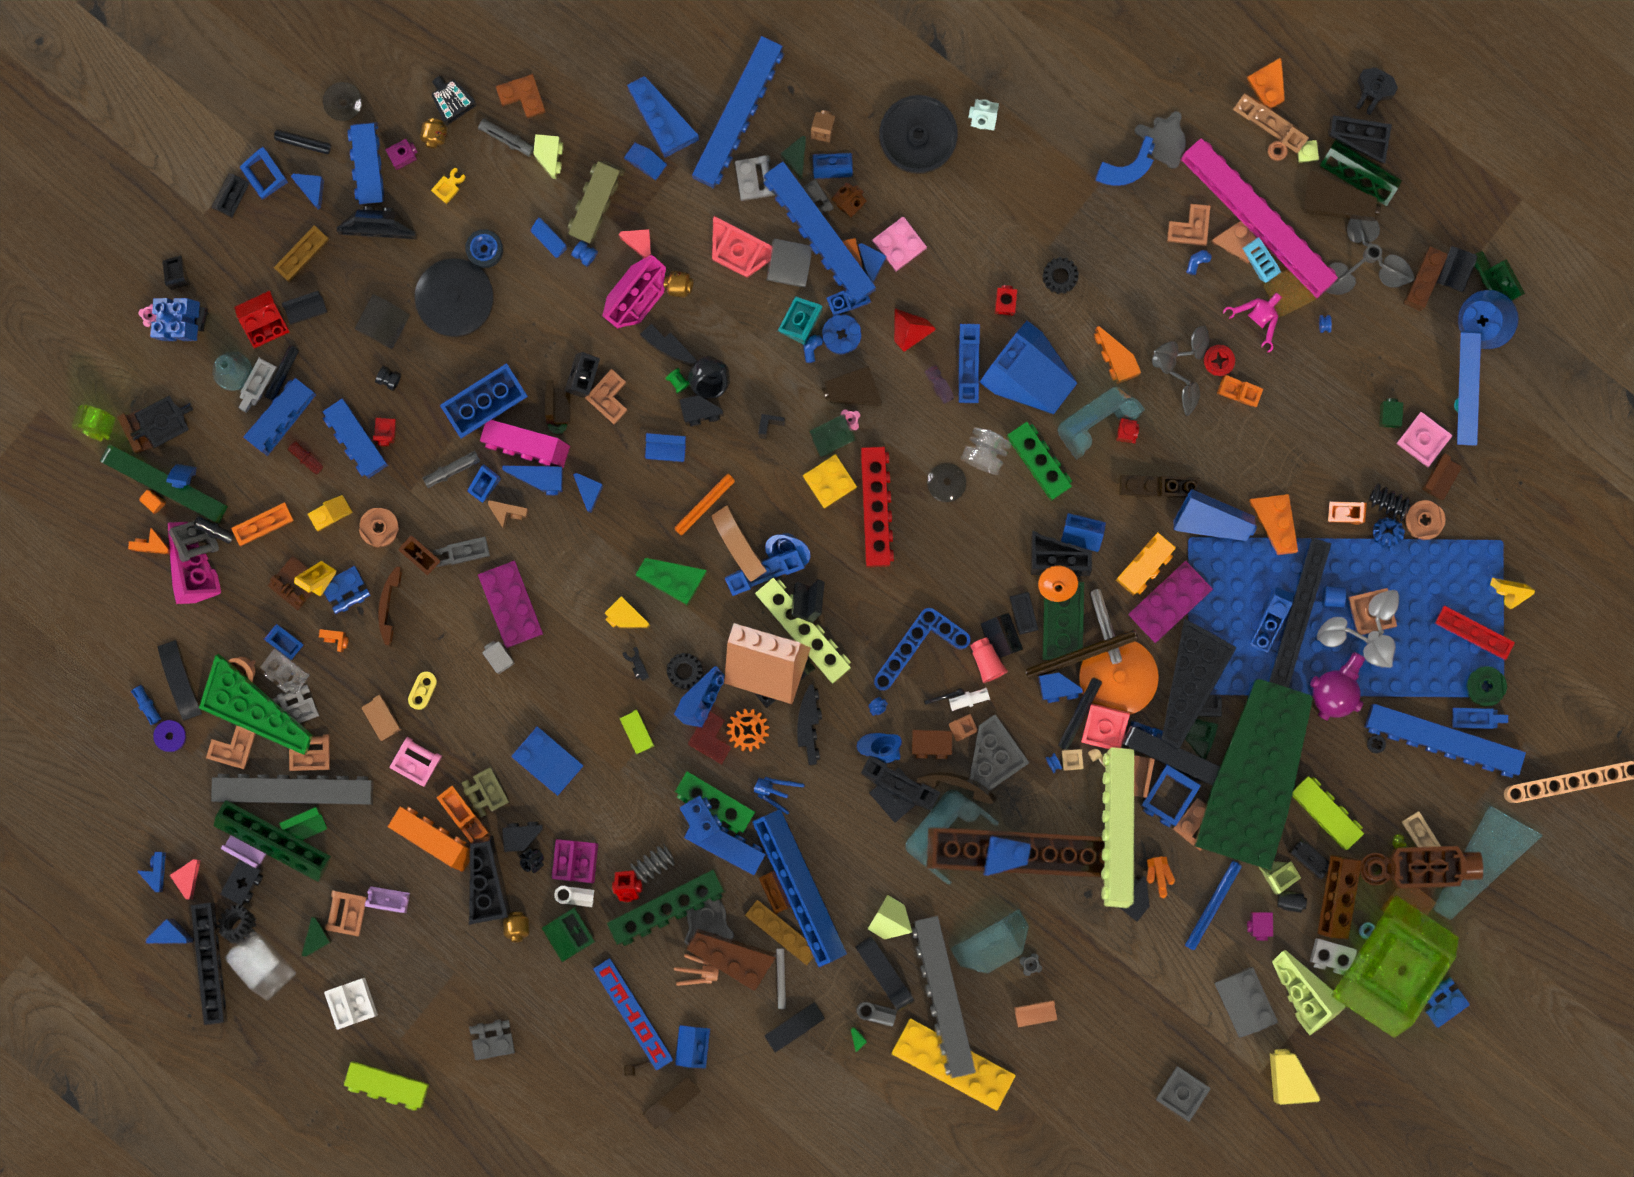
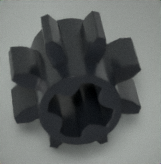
M528 848L519 856L521 858L520 866L526 872L532 871L535 874L544 866L542 863L544 856L537 849L532 851L531 848Z

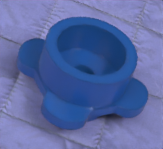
M881 697L874 699L868 706L870 713L873 716L882 714L886 710L888 703L885 699L882 700Z

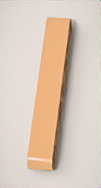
M1634 761L1511 785L1505 789L1504 797L1510 803H1519L1634 779V774L1632 776L1629 775L1627 767L1629 765L1634 767ZM1609 769L1615 771V778L1613 780L1607 775ZM1590 773H1594L1596 776V781L1593 784L1588 780ZM1570 777H1574L1577 780L1574 788L1569 785ZM1551 781L1557 783V790L1554 792L1549 788ZM1533 784L1538 788V793L1535 796L1530 793V787ZM1514 788L1519 792L1517 799H1513L1510 795L1511 790Z

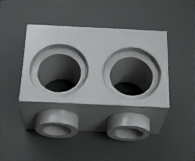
M1315 939L1309 962L1315 963L1314 967L1325 970L1327 966L1334 968V973L1345 975V972L1351 973L1357 950L1321 939ZM1325 949L1328 957L1322 961L1319 959L1318 953L1320 950ZM1340 955H1345L1347 958V963L1344 966L1338 964V957Z

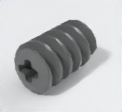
M664 843V849L657 846V853L652 850L650 851V858L643 855L644 862L637 859V866L632 863L630 864L639 880L647 883V876H650L652 879L655 878L654 871L661 874V867L665 870L668 869L667 863H670L672 866L675 865L674 858Z

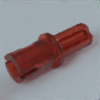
M296 441L289 446L287 450L300 460V464H304L316 475L322 471L323 465L311 456L312 453L310 451L307 452Z

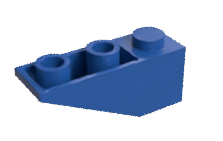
M1278 587L1275 588L1251 640V646L1267 653L1269 652L1293 604L1294 594Z
M714 666L681 698L674 715L683 724L703 727L725 680V675L718 667Z

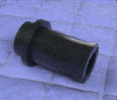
M199 307V318H194V324L198 325V331L204 332L206 317L209 315L208 308Z

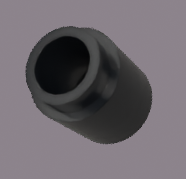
M1286 890L1279 893L1277 907L1285 911L1301 913L1302 909L1306 910L1307 898L1304 897V893Z

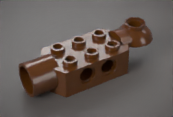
M1458 846L1396 848L1390 858L1380 853H1372L1364 857L1361 863L1360 874L1365 882L1375 886L1383 885L1391 880L1396 889L1458 887L1463 880H1482L1483 858L1481 852H1461ZM1373 864H1377L1380 867L1378 875H1374L1371 872Z

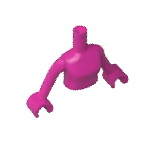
M1277 292L1269 301L1257 298L1236 308L1228 306L1224 309L1223 313L1227 309L1233 311V314L1229 317L1230 319L1236 313L1254 307L1248 316L1261 328L1271 320L1266 340L1262 343L1261 347L1265 343H1269L1271 348L1267 352L1272 351L1273 344L1271 341L1278 320V314L1274 306L1282 298Z

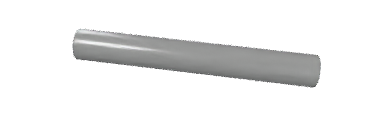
M776 949L778 1009H786L784 949Z

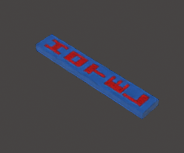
M609 958L593 969L656 1071L674 1060L612 960Z

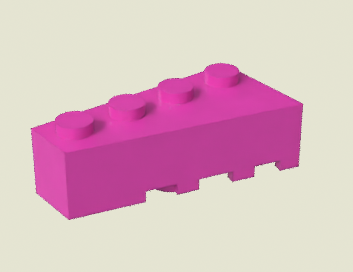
M490 420L484 425L480 442L486 444L485 448L494 451L497 448L502 449L503 453L511 456L518 454L521 455V458L529 461L534 459L543 465L550 466L551 464L562 468L570 445L558 438Z

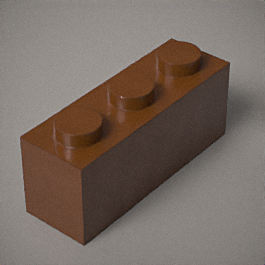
M1429 247L1426 250L1403 304L1419 311L1425 308L1448 254L1433 247Z

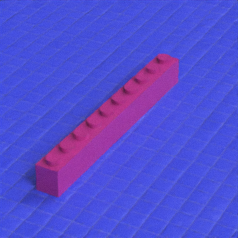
M1201 138L1184 153L1181 160L1257 238L1261 239L1263 244L1317 299L1338 279L1335 271L1331 267H1327L1322 262V258L1309 248L1307 242L1300 239L1295 234L1294 229L1286 225L1281 220L1280 215L1276 211H1272L1267 206V202L1254 192L1252 186L1245 183L1240 178L1239 173L1231 169L1227 165L1226 160L1213 151L1210 143Z

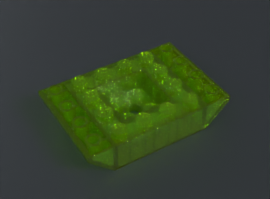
M1396 895L1331 996L1395 1038L1414 1024L1454 962L1459 937ZM1401 965L1406 967L1403 975L1398 974V968Z

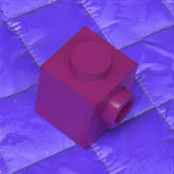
M406 139L385 149L396 170L417 160L415 154L418 152L413 142L409 144Z
M1250 912V920L1247 921V931L1251 932V936L1256 937V940L1266 941L1268 937H1273V912Z

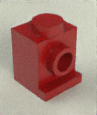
M1121 418L1116 441L1136 444V438L1139 433L1137 421Z

